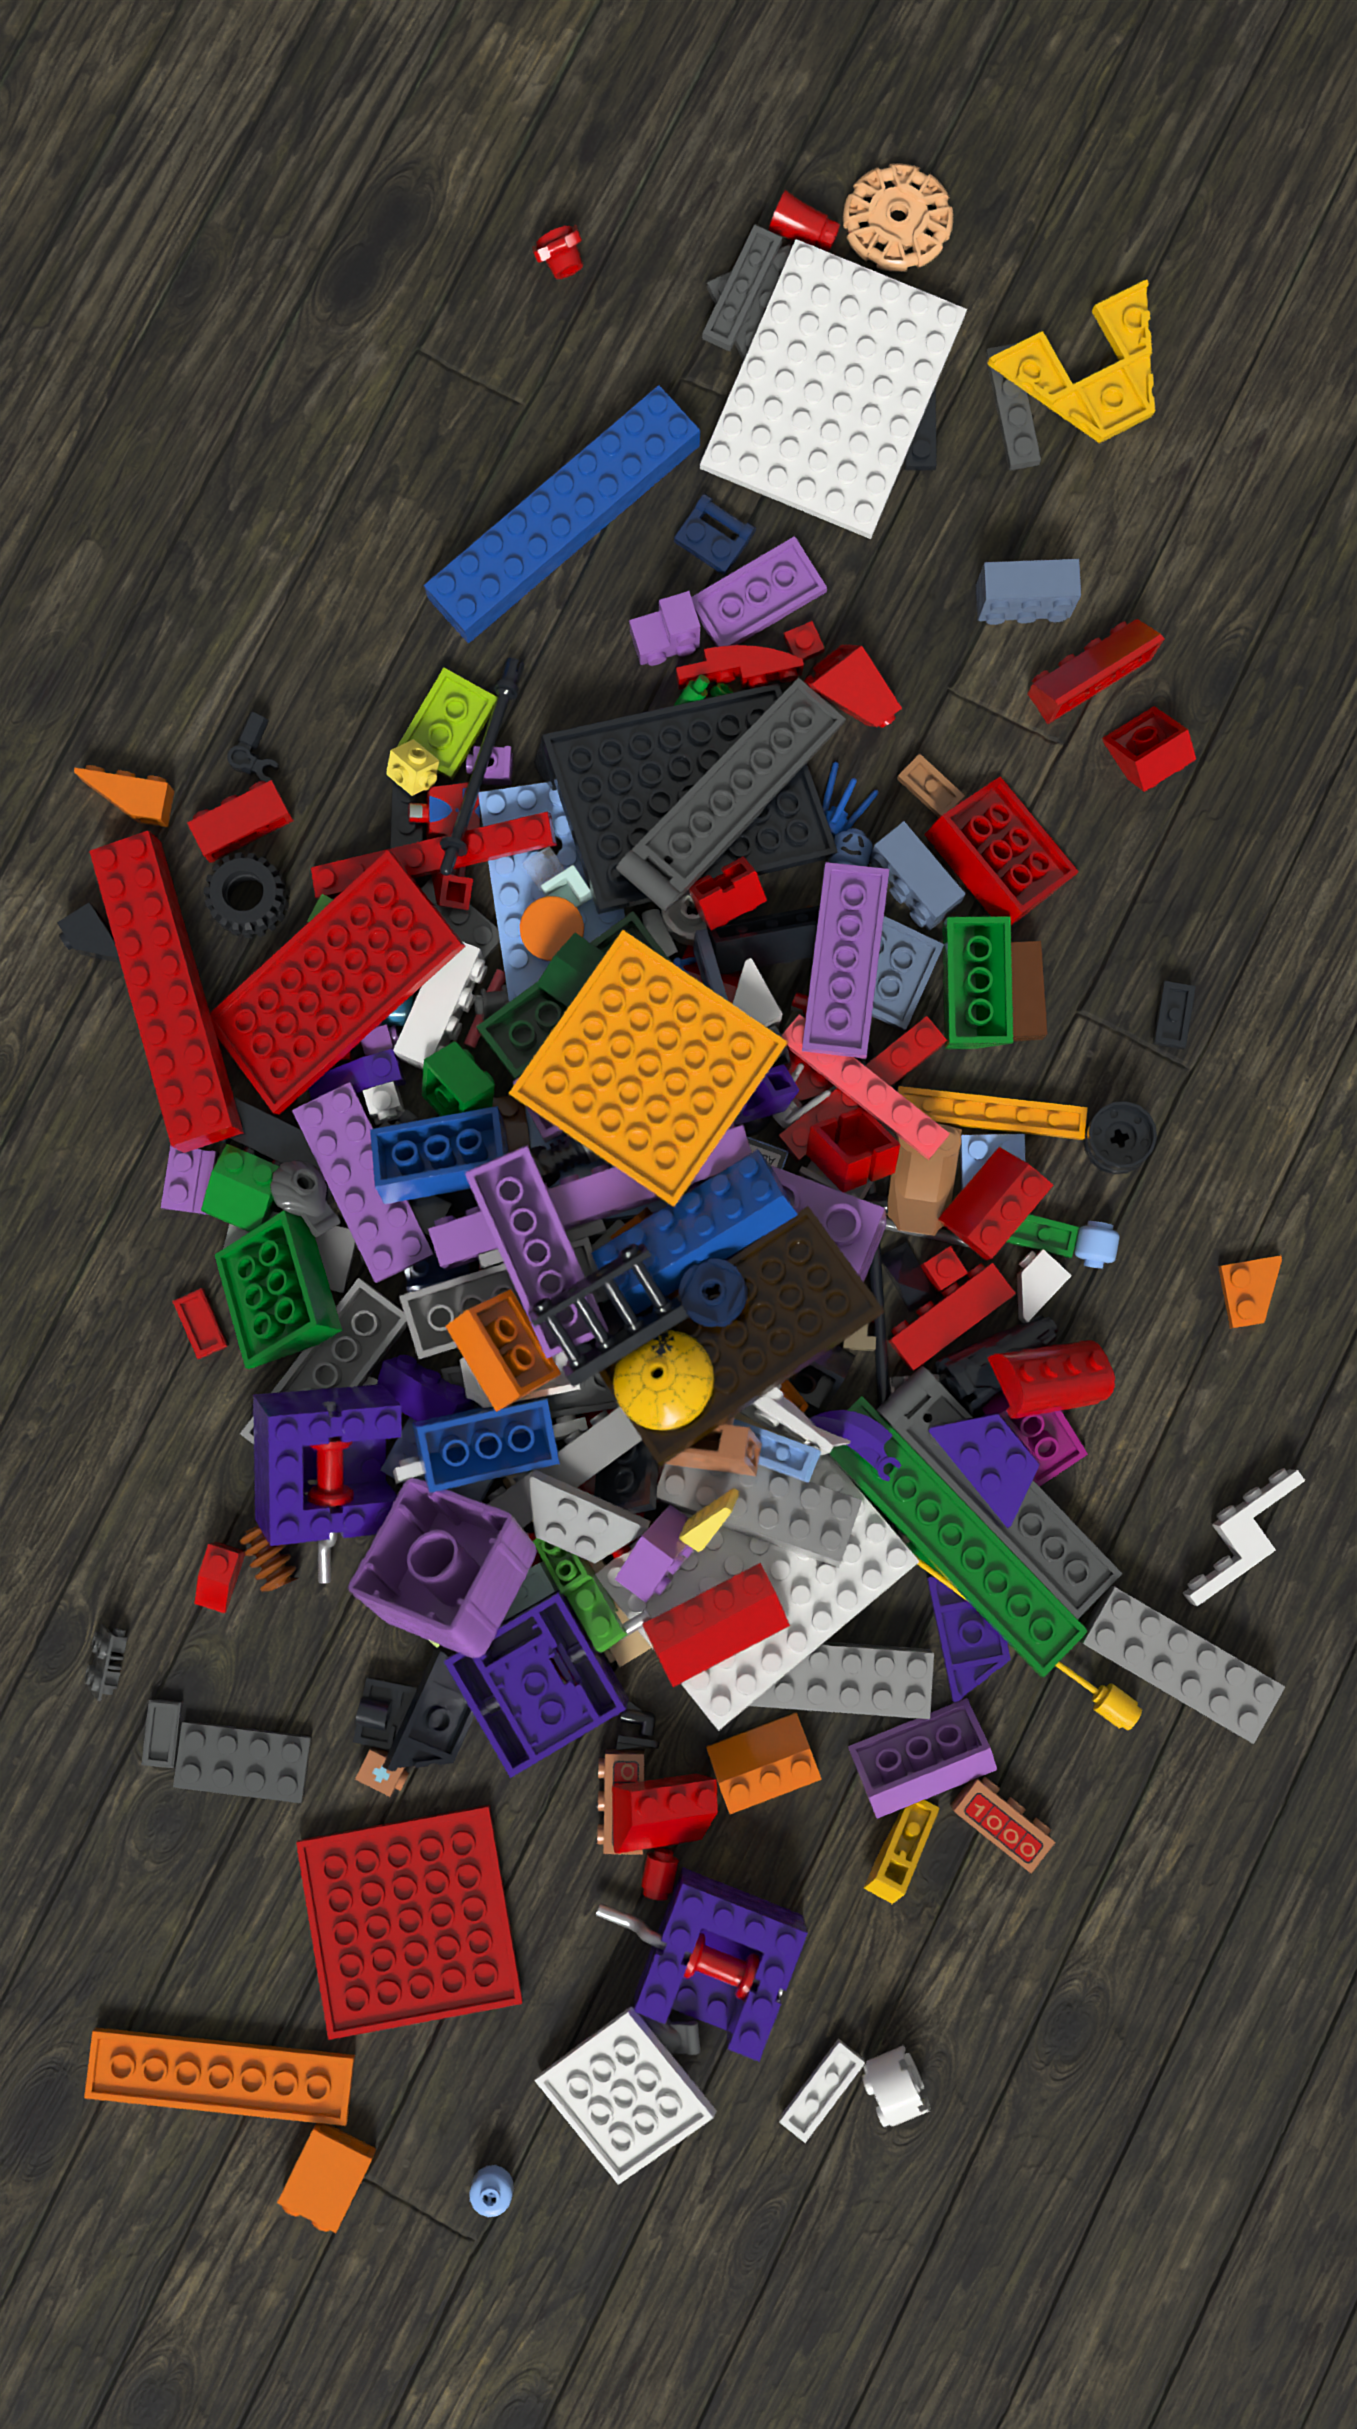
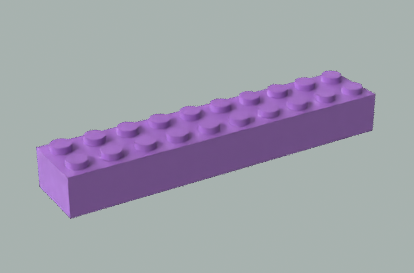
M732 1123L686 1191L698 1187L752 1153L743 1125L735 1127L734 1123ZM609 1164L591 1169L592 1175L581 1179L578 1174L559 1180L560 1186L549 1189L545 1185L564 1230L662 1200L616 1167L610 1168ZM479 1206L465 1211L467 1216L456 1219L453 1216L434 1221L435 1227L428 1229L440 1267L445 1270L477 1261L479 1254L498 1249Z

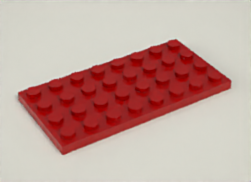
M387 850L210 1013L216 1036L271 1111L279 1115L466 946L396 856Z

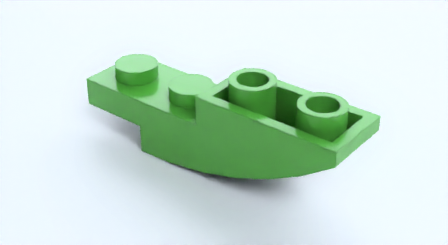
M539 1538L535 1539L533 1542L561 1594L568 1598L596 1651L603 1653L627 1636L628 1633L616 1614L618 1609L595 1575L596 1573L589 1562Z

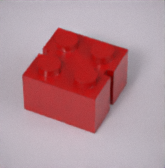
M859 1107L840 1114L839 1121L832 1117L811 1125L806 1155L841 1192L845 1193L867 1184V1179L873 1182L894 1174L901 1144L869 1112Z

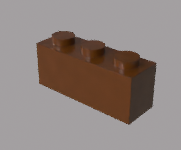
M1041 941L1011 942L1013 1041L1043 1040L1048 1034Z

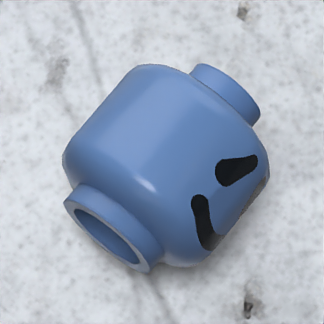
M855 828L839 832L833 838L838 853L828 859L829 863L868 867L873 846L872 842L865 836V833Z

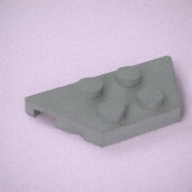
M535 1469L531 1474L530 1491L536 1538L596 1563L644 1534L649 1527L650 1521Z

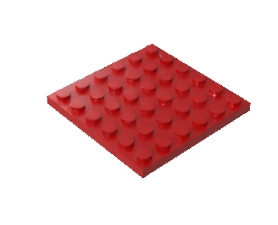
M490 1805L300 1839L296 1842L328 2040L523 2003Z

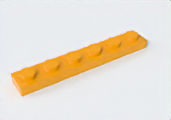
M898 1086L897 1088L899 1094L937 1124L1077 1140L1085 1139L1088 1107Z

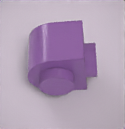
M380 1023L361 1040L365 1056L394 1049L400 1036L396 1025L389 1027L387 1024L382 1026V1023Z

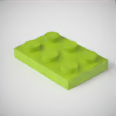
M443 668L398 746L414 739L439 760L437 773L453 780L492 714L497 697Z

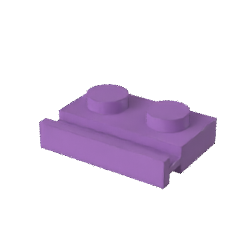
M170 1145L161 1208L208 1215L201 1211L212 1170L217 1163L218 1152L195 1149L183 1153Z

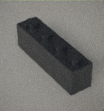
M820 905L731 921L713 930L706 926L720 974H732L735 971L743 970L745 961L752 958L755 966L759 969L767 965L791 963L795 960L814 957Z

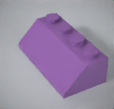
M967 1698L931 1712L930 1719L917 1718L848 1746L877 1819L997 1770L990 1745Z

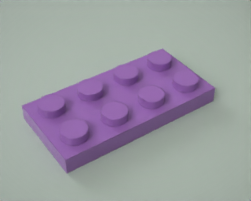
M794 536L691 598L697 617L716 647L733 646L740 644L826 593L827 587Z

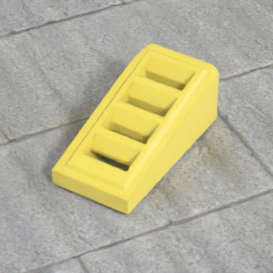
M732 1488L688 1518L679 1535V1539L696 1551H702L731 1514L738 1499L739 1491Z

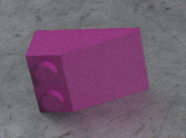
M1003 1390L993 1396L981 1409L984 1415L999 1412L1038 1460L1040 1466L1033 1481L1039 1487L1088 1455L1062 1411L1012 1419L1006 1410L1010 1405Z

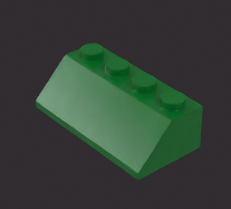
M947 917L942 925L944 944V1034L947 1039L945 1049H978L1012 1044L1011 917Z

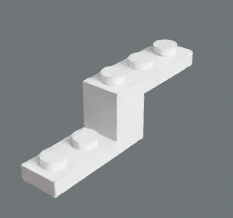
M1285 1468L1278 1470L1268 1478L1270 1483L1262 1489L1259 1487L1253 1488L1243 1496L1244 1502L1235 1508L1233 1505H1230L1217 1514L1218 1520L1212 1526L1234 1556L1232 1558L1229 1555L1223 1557L1213 1565L1214 1571L1207 1576H1204V1574L1198 1575L1187 1584L1189 1589L1184 1591L1183 1594L1190 1604L1199 1606L1276 1551L1253 1518L1305 1481L1298 1470L1289 1469L1286 1471Z

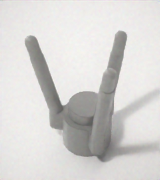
M799 1063L791 1075L794 1082H796L804 1068L803 1063ZM834 1085L804 1106L798 1099L794 1098L786 1111L774 1114L773 1117L783 1128L787 1129L805 1113L830 1096L837 1087Z

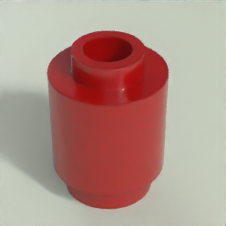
M655 1848L654 1852L647 1853L641 1882L645 1897L664 1901L668 1899L669 1893L673 1892L679 1860L673 1856L674 1853L671 1850Z

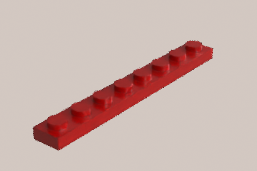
M547 811L467 830L463 842L467 844L468 852L464 856L457 857L454 869L557 845L552 815ZM451 834L387 850L396 856L412 878L441 872L440 867L445 855L440 841L443 837H451ZM387 850L311 867L315 898L319 899L322 894L329 898L338 896Z

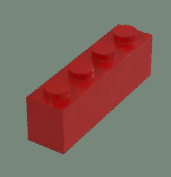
M981 1262L968 1272L969 1280L961 1286L957 1282L953 1283L941 1292L944 1296L941 1301L935 1305L932 1301H929L916 1311L919 1316L910 1324L905 1319L891 1330L894 1336L888 1342L910 1371L918 1368L1016 1294L993 1263L985 1267Z

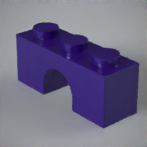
M784 1064L769 1069L734 1120L735 1126L787 1110L799 1092V1088Z

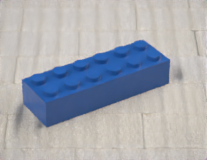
M759 1149L683 1195L675 1207L670 1204L596 1249L591 1255L597 1268L600 1269L618 1258L619 1252L628 1245L634 1243L639 1245L643 1242L652 1255L643 1260L664 1297L679 1289L684 1274L696 1264L699 1266L702 1263L708 1262L707 1260L709 1259L726 1260L798 1214L774 1169ZM631 1268L614 1278L635 1314L653 1305Z

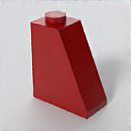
M840 645L816 664L813 668L816 673L814 678L810 675L804 680V683L821 698L867 726L883 728L893 722L896 718L894 714L902 709L862 645Z

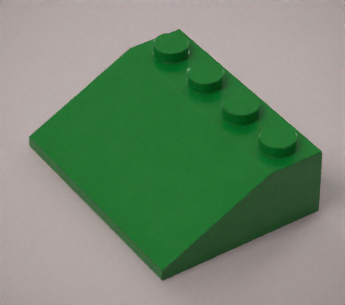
M283 1210L215 1254L246 1369H251L317 1346L342 1331L316 1238L311 1233L302 1216L293 1215Z

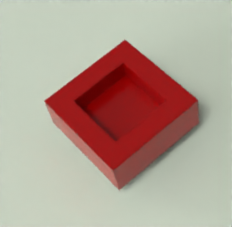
M813 621L784 633V640L790 653L803 659V662L823 654L825 651Z

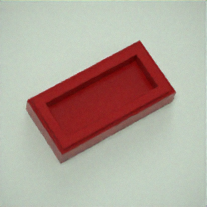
M200 1288L172 1301L197 1359H202L229 1346L204 1288Z

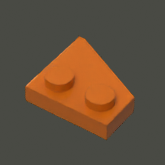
M1281 1255L1218 1266L1230 1329L1265 1323L1282 1262Z

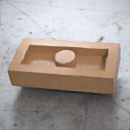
M920 753L897 777L938 818L958 805L965 797Z

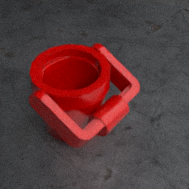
M576 225L572 227L562 226L544 234L536 242V245L532 247L537 262L545 260L556 279L567 278L577 273L583 267L577 247L582 238Z

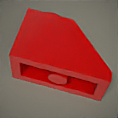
M219 1542L208 1544L198 1574L195 1604L222 1613L227 1612L246 1551Z

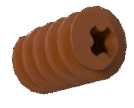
M259 1526L245 1531L246 1535L239 1542L240 1544H251V1547L245 1552V1556L257 1557L250 1564V1567L262 1569L255 1576L256 1580L266 1579L267 1581L260 1588L261 1592L272 1591L300 1578H290V1575L297 1569L296 1566H285V1563L292 1557L291 1554H280V1551L286 1544L270 1546Z

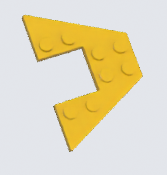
M1146 279L1096 304L1092 309L1093 315L1117 355L1119 362L1072 384L1042 331L990 357L987 362L988 365L1098 443L1152 417L1155 412V401L1152 395L1154 382L1150 364L1152 344L1151 332L1148 326V321L1150 320V311H1148L1147 307L1148 280Z

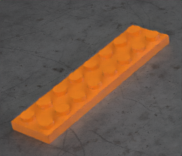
M95 2028L92 2031L84 2098L346 2126L355 2055Z

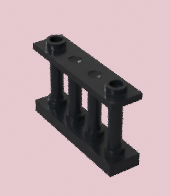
M643 1242L639 1245L636 1243L628 1245L619 1252L618 1258L551 1299L549 1297L540 1299L532 1306L533 1310L528 1312L534 1327L545 1322L568 1358L567 1365L562 1368L573 1388L689 1317L677 1297L672 1300L664 1297L643 1260L652 1256ZM630 1268L654 1304L653 1312L643 1318L636 1316L614 1278ZM603 1286L626 1323L624 1325L625 1329L614 1336L607 1333L585 1298L586 1295ZM574 1304L597 1341L596 1347L586 1353L579 1352L556 1316L557 1313Z

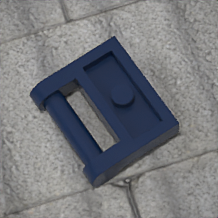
M703 494L695 509L674 537V543L725 576L753 537L756 527L749 522L744 524L714 504L713 498ZM708 514L738 534L739 537L734 542L701 520L703 516Z

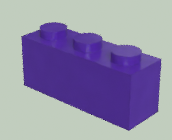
M399 1355L398 1357L383 1361L377 1384H382L401 1404V1412L415 1421L473 1410L475 1401L466 1397L463 1387L447 1382L441 1378L438 1372L419 1365L415 1358L408 1355Z

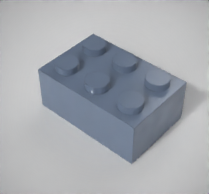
M1079 559L984 562L976 583L978 621H986L987 624L991 625L1001 624L1005 620L1031 623L1036 619H1048L1050 622H1061L1071 617L1081 597Z
M904 821L874 845L869 866L889 869L888 884L891 886L889 890L892 896L900 904L904 902L911 910L910 916L919 927L925 926L930 931L958 908L965 896V892Z

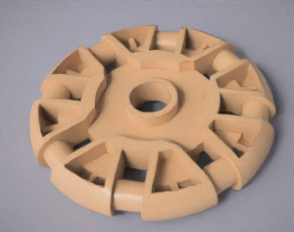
M896 163L889 164V168L880 170L877 167L869 171L854 184L853 193L848 195L845 201L843 224L844 228L848 229L847 239L851 247L864 261L867 262L869 259L877 264V268L882 270L903 272L907 271V267L916 265L917 268L926 265L943 250L942 244L949 239L952 231L953 209L948 205L949 196L945 188L933 175L929 174L927 176L919 171V167ZM892 181L895 187L885 189L884 182ZM912 184L920 186V190L913 187ZM864 197H865V198L871 197V198H872L871 202L868 203V202H866L865 200H863ZM927 205L936 206V209L928 211ZM895 210H900L906 214L907 218L903 221H895L891 218L890 214ZM868 221V226L860 229L859 224ZM926 229L933 232V237L925 234ZM878 241L886 246L883 252L875 248ZM912 245L914 252L905 254L904 251L908 250Z

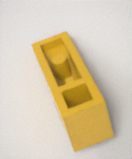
M922 1800L901 1809L874 1862L864 1889L891 1904L905 1895L940 1809L939 1807L926 1800Z

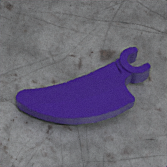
M846 1410L827 1411L810 1418L814 1426L850 1440V1444L846 1445L872 1465L882 1480L889 1481L891 1479L883 1470L887 1463L893 1464L897 1469L901 1467L900 1462L896 1458L888 1457L883 1449L884 1444L892 1437V1434L872 1418Z

